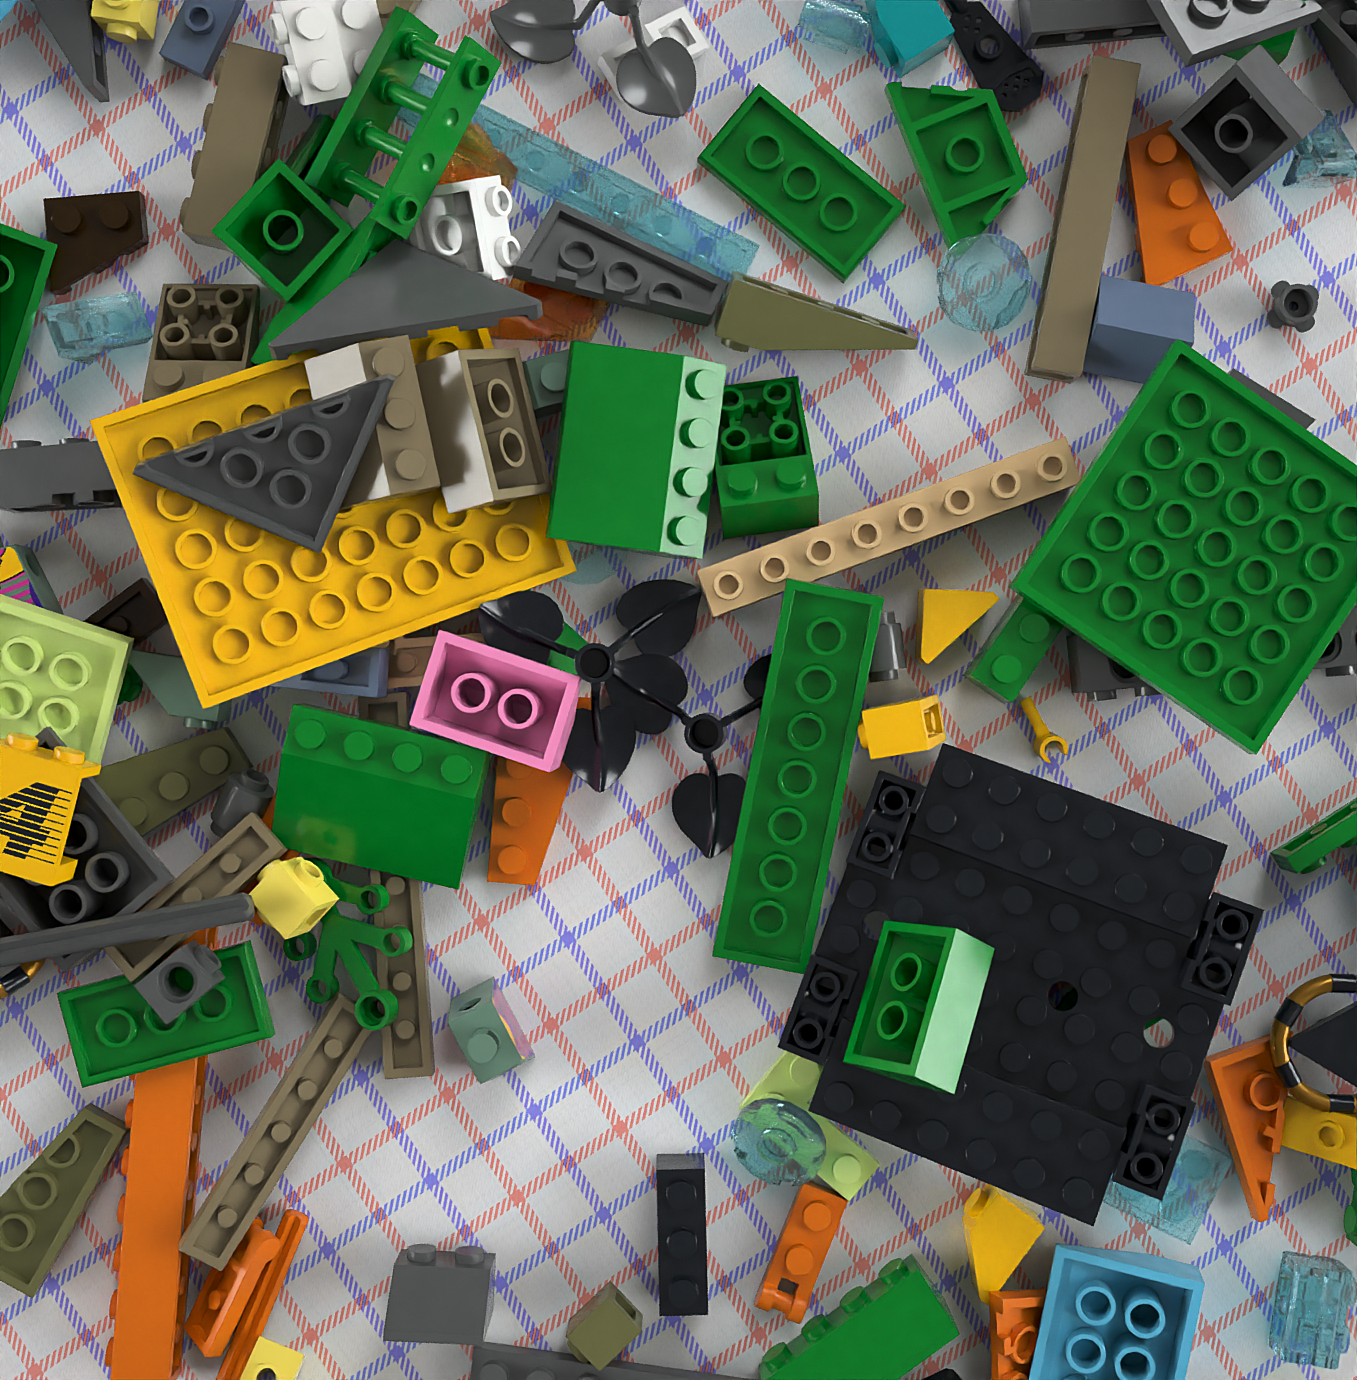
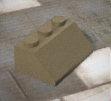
M409 335L356 343L304 361L312 400L387 373L396 376L339 510L431 493L441 486Z
M519 348L456 350L415 365L440 478V488L445 499L448 514L485 508L551 493L552 485Z

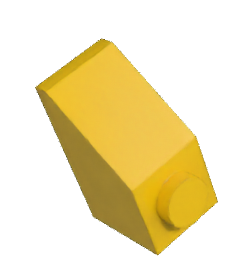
M938 694L880 705L861 711L863 720H859L858 724L859 739L863 749L869 748L871 760L929 750L947 740Z
M986 1184L983 1189L977 1188L972 1192L964 1205L963 1211L965 1214L962 1217L972 1285L980 1301L987 1306L989 1305V1291H999L1045 1229V1226L1034 1211L1008 1192L990 1184Z

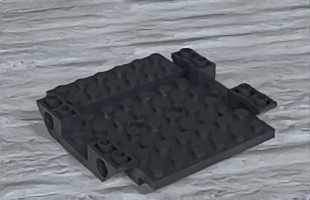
M942 743L927 787L879 770L847 856L846 862L848 864L816 951L814 954H811L777 1047L824 1066L808 1111L1094 1226L1111 1175V1180L1115 1183L1160 1201L1163 1200L1196 1103L1191 1098L1224 1005L1231 1006L1264 910L1217 892L1212 893L1228 847L1227 844ZM873 911L884 912L890 921L957 928L995 948L955 1094L918 1087L843 1062L879 940L870 938L863 928L865 917ZM1057 982H1068L1076 990L1077 999L1070 1009L1057 1010L1049 1003V989ZM1154 1018L1165 1019L1172 1028L1170 1041L1161 1047L1149 1045L1144 1037L1145 1025Z

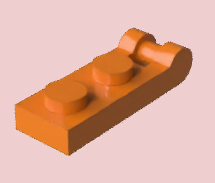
M802 1178L756 1293L754 1307L767 1312L773 1308L785 1313V1319L797 1324L802 1322L810 1295L848 1202L837 1191ZM781 1278L796 1283L792 1294L778 1290Z
M258 1216L250 1225L224 1269L220 1271L214 1267L211 1268L183 1327L205 1357L222 1356L265 1264L276 1257L280 1251L281 1242L270 1230H263L264 1223Z

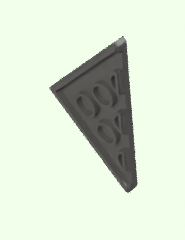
M395 238L268 344L272 358L280 361L288 359V356L293 352L316 348L318 354H324L356 344L358 341L409 335V340L428 337L427 330L458 326L460 332L498 326V319L521 315L529 318V321L536 320L543 315L541 300Z
M387 373L146 459L136 465L133 475L320 553L396 376Z

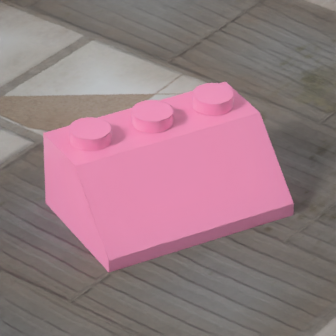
M439 630L409 725L551 772L560 767L574 724L581 677Z

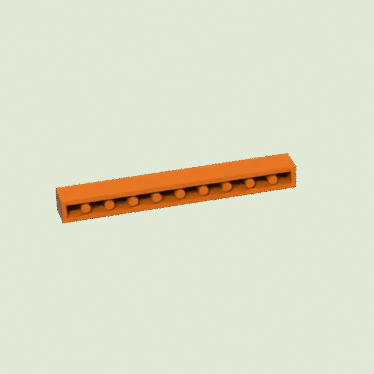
M218 927L197 930L176 950L193 940L199 946L203 944L211 950L217 949ZM208 1055L129 1075L130 1080H135L134 1099L129 1100L125 1113L126 1128H131L130 1146L125 1148L121 1161L122 1176H127L126 1194L121 1196L117 1210V1222L123 1224L122 1242L120 1241L117 1244L113 1258V1269L115 1272H119L118 1289L114 1290L109 1306V1317L115 1320L114 1337L110 1338L105 1354L106 1367H111L110 1380H176L182 1371L185 1335L183 1327L186 1322L191 1256L179 1251L178 1242L195 1215Z

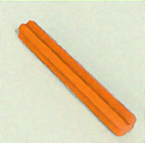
M287 1209L284 1212L275 1234L281 1242L280 1251L276 1257L264 1266L246 1304L216 1380H240L259 1336H262L308 1224L309 1218L306 1214L294 1209Z

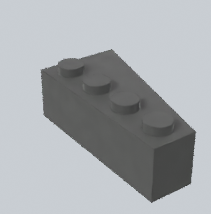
M64 438L59 440V444L42 446L40 441L19 440L12 441L10 449H0L1 510L24 513L124 508L98 441L89 442V439Z

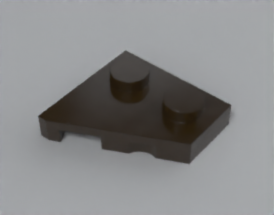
M140 191L43 199L47 241L58 245L50 268L51 291L57 295L67 294L72 290L71 285L93 272L98 275L114 265V262L120 256L130 255L149 243L145 196Z

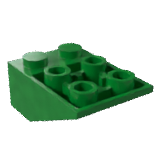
M797 376L724 386L714 463V478L723 539L819 526V491Z

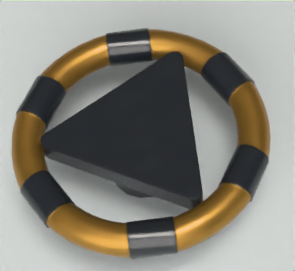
M1328 974L1303 983L1283 1001L1274 1016L1271 1027V1060L1283 1086L1303 1104L1322 1112L1353 1114L1357 1112V1093L1352 1095L1324 1094L1314 1090L1302 1080L1289 1056L1288 1046L1357 1087V1001L1317 1021L1314 1025L1289 1038L1290 1029L1304 1006L1311 1000L1326 993L1357 994V975Z

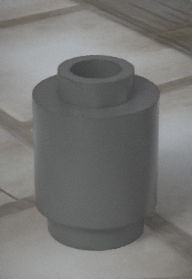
M894 611L881 613L869 670L870 683L899 679L897 670L907 668L901 623H896Z
M243 769L241 772L230 773L210 814L213 820L210 825L212 832L218 837L223 838L251 812L257 814L262 819L274 796V790L268 784L269 779L262 773L252 769Z

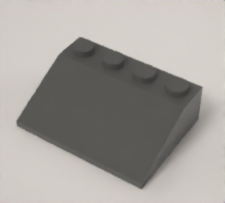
M51 726L44 728L35 736L39 739V747L53 751L56 746L67 747ZM92 776L82 778L63 856L78 860L73 879L50 887L0 871V896L30 932L139 912L162 892L175 877ZM103 948L52 957V960L64 973L89 962Z

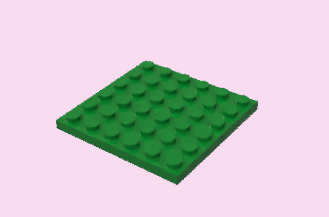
M1178 339L1172 342L1009 585V588L1246 753L1257 755L1357 603V465Z

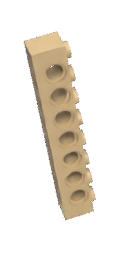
M1066 436L697 570L696 575L713 619L784 593L787 578L815 582L1076 486L1081 478Z

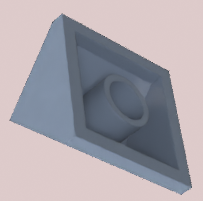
M1101 275L1082 372L1144 384L1172 342L1180 339L1192 348L1194 344L1195 293Z

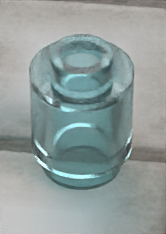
M805 0L797 27L805 29L803 40L846 54L848 50L859 54L867 35L872 15L863 12L861 5L847 0Z

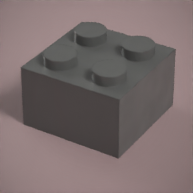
M1259 44L1220 77L1168 130L1225 195L1233 201L1317 127L1325 117Z

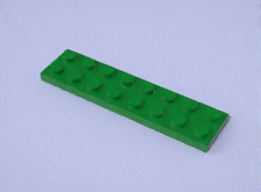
M786 579L713 946V957L794 973H805L812 952L884 602L883 596L797 579Z

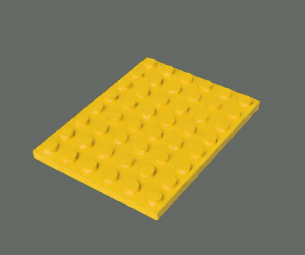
M458 326L427 330L428 337L410 340L415 365L456 350L494 349L487 327L461 332ZM387 337L377 338V339H371V340H365V341H358L357 343L367 342V341H373V340H379V339H385V338H387ZM316 348L291 354L286 360H272L89 420L203 709L476 609L484 602L492 601L514 592L524 591L576 572L577 570L566 541L546 538L550 507L549 494L448 514L445 499L439 487L435 492L341 509L336 515L321 552L317 553L133 475L136 465L141 461L312 401L304 361L323 355L318 354Z

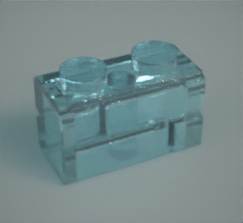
M1285 1250L1282 1252L1268 1346L1281 1360L1302 1365L1311 1364L1315 1367L1334 1370L1338 1368L1340 1354H1346L1350 1345V1332L1345 1322L1348 1306H1354L1357 1300V1282L1353 1277V1272L1334 1258L1317 1255L1309 1256L1304 1253Z

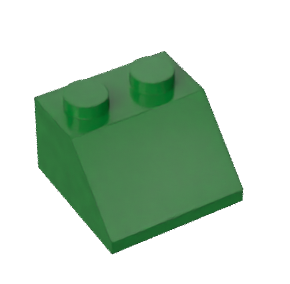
M279 158L211 230L245 268L284 304L289 302L354 231L345 220Z

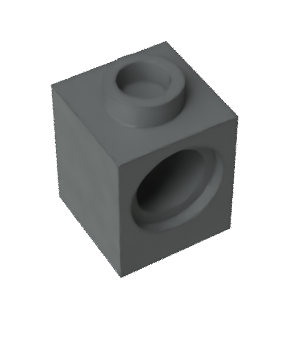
M193 940L176 950L134 985V987L167 1025L182 1015L226 977L219 970L222 965L216 954L206 945L202 944L199 946ZM177 967H184L191 972L194 979L192 990L183 989L178 985L175 978Z

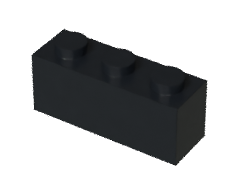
M704 1153L657 1154L659 1316L708 1315Z

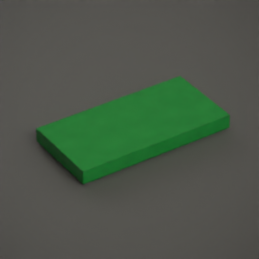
M759 83L697 157V163L843 284L906 207L905 204Z
M251 940L212 950L219 958L222 965L219 970L226 978L182 1015L167 1025L134 987L137 983H131L124 974L58 992L57 997L82 1088L273 1037L276 1033ZM177 967L175 978L178 985L183 989L192 990L194 979L191 972L184 967Z

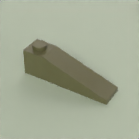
M732 270L714 324L715 336L722 337L721 343L728 348L740 352H748L749 347L758 350H915L919 341L911 329Z

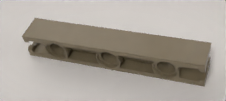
M1093 55L1089 66H1086L1082 71L1024 372L1026 376L1071 384L1074 382V377L1079 378L1082 375L1140 74V63Z

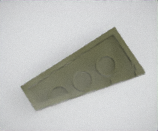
M89 1103L0 1197V1281L31 1298L40 1291L130 1128H126L124 1121Z

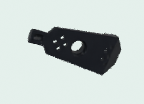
M944 0L952 13L949 21L955 29L953 36L979 88L993 90L1001 111L1020 112L1037 101L1041 96L1044 72L1032 58L1029 59L980 1ZM991 38L997 43L998 50L993 54H987L981 49L980 42L983 39Z

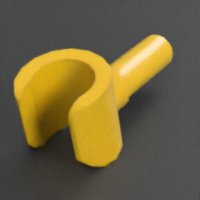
M1031 697L1020 701L1036 735L1033 742V749L1036 755L1044 761L1051 763L1045 754V747L1050 741H1055L1059 751L1067 755L1068 745L1066 741L1049 731Z

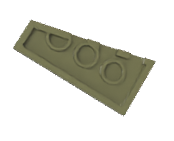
M222 727L101 767L100 774L92 776V778L138 834L143 837L224 786L230 773L241 772L243 769H251L254 766L230 728Z

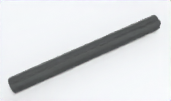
M238 893L0 938V967L250 921L254 918L255 914L254 902L251 895Z

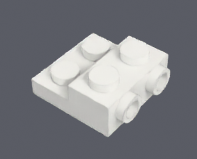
M376 0L273 1L275 13L269 16L270 25L276 44L278 46L284 45L288 65L283 66L282 71L289 95L291 97L296 96L298 103L306 106L348 97L383 31Z
M500 175L436 185L409 235L411 245L492 280L513 276L515 265L521 256V248L518 241L513 236H510L507 215L512 208V198L508 189L501 185Z

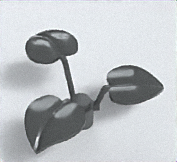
M510 0L505 5L490 12L491 22L496 32L513 52L534 63L551 64L571 55L575 47L572 30L582 29L600 1H603L605 7L611 13L618 16H629L636 46L639 52L626 55L620 61L617 68V89L625 103L641 113L668 118L684 116L693 103L696 93V70L693 59L688 50L671 37L659 38L647 47L638 9L642 0H590L577 19H575L576 9L573 0Z

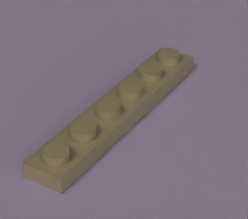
M338 991L331 999L178 1242L179 1251L220 1271L224 1269L372 1032L362 1027L355 1016L356 1001Z

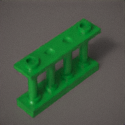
M395 6L304 182L347 208L355 194L375 204L369 217L407 240L502 62L466 35L456 53L436 45L435 42L439 36L436 32L409 11ZM425 62L446 71L432 98L411 89ZM401 106L422 116L409 142L388 133ZM378 150L398 160L385 187L364 177Z

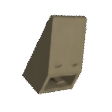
M163 284L142 395L143 403L256 366L250 360L259 344L260 288L258 284Z

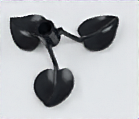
M669 579L651 580L633 586L621 597L616 607L618 621L629 631L609 647L600 643H590L581 647L578 651L555 642L563 632L564 619L557 603L543 593L528 590L518 591L479 605V626L488 646L545 665L549 661L550 650L574 659L573 664L576 674L582 680L591 683V710L584 708L576 709L574 724L562 761L594 791L604 792L619 779L630 762L636 744L635 725L626 709L617 705L600 709L601 682L607 680L614 672V654L633 638L636 647L643 654L656 653L670 657L680 652L690 641L694 632L702 592L694 585Z
M654 653L615 661L613 674L605 680L606 690L612 705L621 706L627 710L633 719L636 731L644 734H660L669 727L674 714L685 725L684 738L689 748L703 754V760L708 767L709 776L703 773H693L685 777L674 790L672 812L681 831L699 848L706 858L710 859L719 855L735 841L746 781L735 773H726L718 776L713 751L719 749L725 743L728 725L758 708L759 711L761 710L771 654L755 661L744 676V688L754 701L723 718L709 712L692 718L682 708L678 707L687 696L688 681L683 668L672 658Z

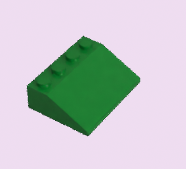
M571 341L546 538L672 559H702L727 365L685 355Z
M293 704L281 754L272 832L290 850L459 890L492 753L432 733L311 704Z

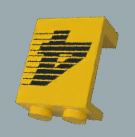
M8 733L7 738L0 739V871L50 887L71 880L74 877L78 860L63 856L81 781L82 778L99 775L102 765L84 760L86 753L83 751L62 746H56L53 751L39 747V739L21 733Z

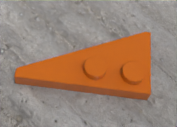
M1290 1031L1289 1038L1294 1036L1293 1031ZM1270 1034L1207 1056L1203 1064L1251 1218L1260 1223L1269 1220V1209L1274 1201L1276 1185L1270 1182L1274 1153L1280 1154L1285 1118L1283 1103L1288 1095V1090L1283 1086L1273 1067L1270 1054Z

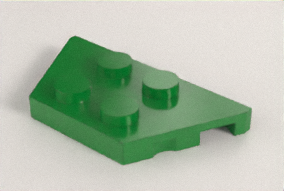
M902 82L888 83L884 92L953 262L966 252L1028 181V177L993 90L968 88L964 91H958L951 86L931 85L930 89L903 87Z

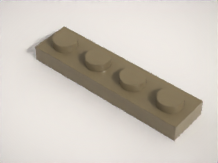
M251 812L139 912L238 894L257 878V875L265 866L278 859L288 849L257 814ZM196 931L105 947L103 950L131 983H138Z

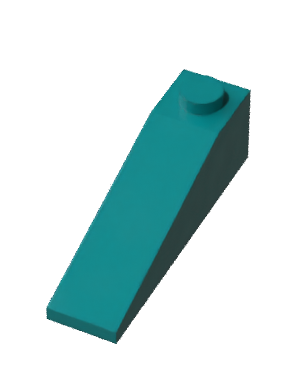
M865 0L874 39L876 40L874 42L876 54L886 68L893 67L899 78H902L949 47L955 29L936 0Z

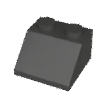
M430 1244L410 1245L407 1249H401L393 1266L383 1341L483 1346L494 1308L496 1253H484V1249L477 1246H462L455 1251H436L437 1248Z

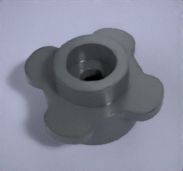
M1279 281L1271 288V295L1274 298L1273 306L1266 317L1268 324L1276 329L1284 325L1295 327L1301 333L1309 331L1315 324L1313 315L1318 307V290L1313 285H1290L1287 281ZM1291 302L1295 303L1297 306V309L1295 311L1289 309V304Z

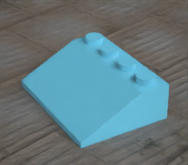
M1056 1243L1028 1380H1185L1205 1286L1198 1266L1152 1254Z

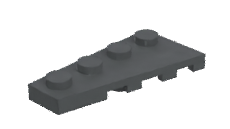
M556 200L517 261L513 273V278L705 327H708L728 285V281Z

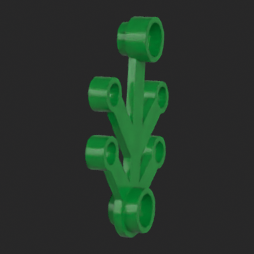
M315 857L304 858V860L312 862L321 870L324 876L323 881L338 896L339 901L357 905V908L366 915L376 914L387 908L389 893L384 886L371 884L362 887L333 877L330 867L323 860ZM370 891L373 892L377 898V904L375 907L371 906L368 901V894ZM334 904L320 919L323 927L313 975L306 983L307 996L314 1003L320 1004L331 1000L336 992H339V981L334 975L336 960L339 954L361 995L355 1004L357 1021L367 1030L376 1031L391 1025L396 1020L399 1012V1003L393 993L387 989L380 988L356 942L378 948L388 957H397L411 949L413 943L412 935L403 926L384 929L343 916ZM309 931L286 939L283 943L284 953L292 961L310 958L317 949L316 938ZM392 934L397 935L400 939L399 949L394 948L391 943ZM298 938L304 944L303 953H300L296 947ZM320 980L326 984V995H323L319 990L318 984ZM378 1000H380L385 1007V1015L380 1013V1011L378 1010Z

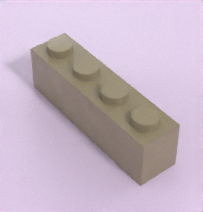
M228 41L225 57L220 56L217 60L214 73L217 90L213 104L209 103L203 116V130L206 135L202 151L197 150L192 161L191 174L195 180L191 196L184 199L180 210V223L183 226L182 232L197 244L229 251L211 230L274 163L290 98L282 71L283 66L288 65L285 55Z

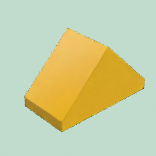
M926 588L919 590L915 659L921 665L929 664L1000 600L994 592Z

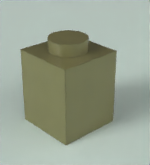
M609 1281L569 1319L566 1333L568 1347L579 1361L584 1364L590 1362L600 1372L642 1332L643 1314Z

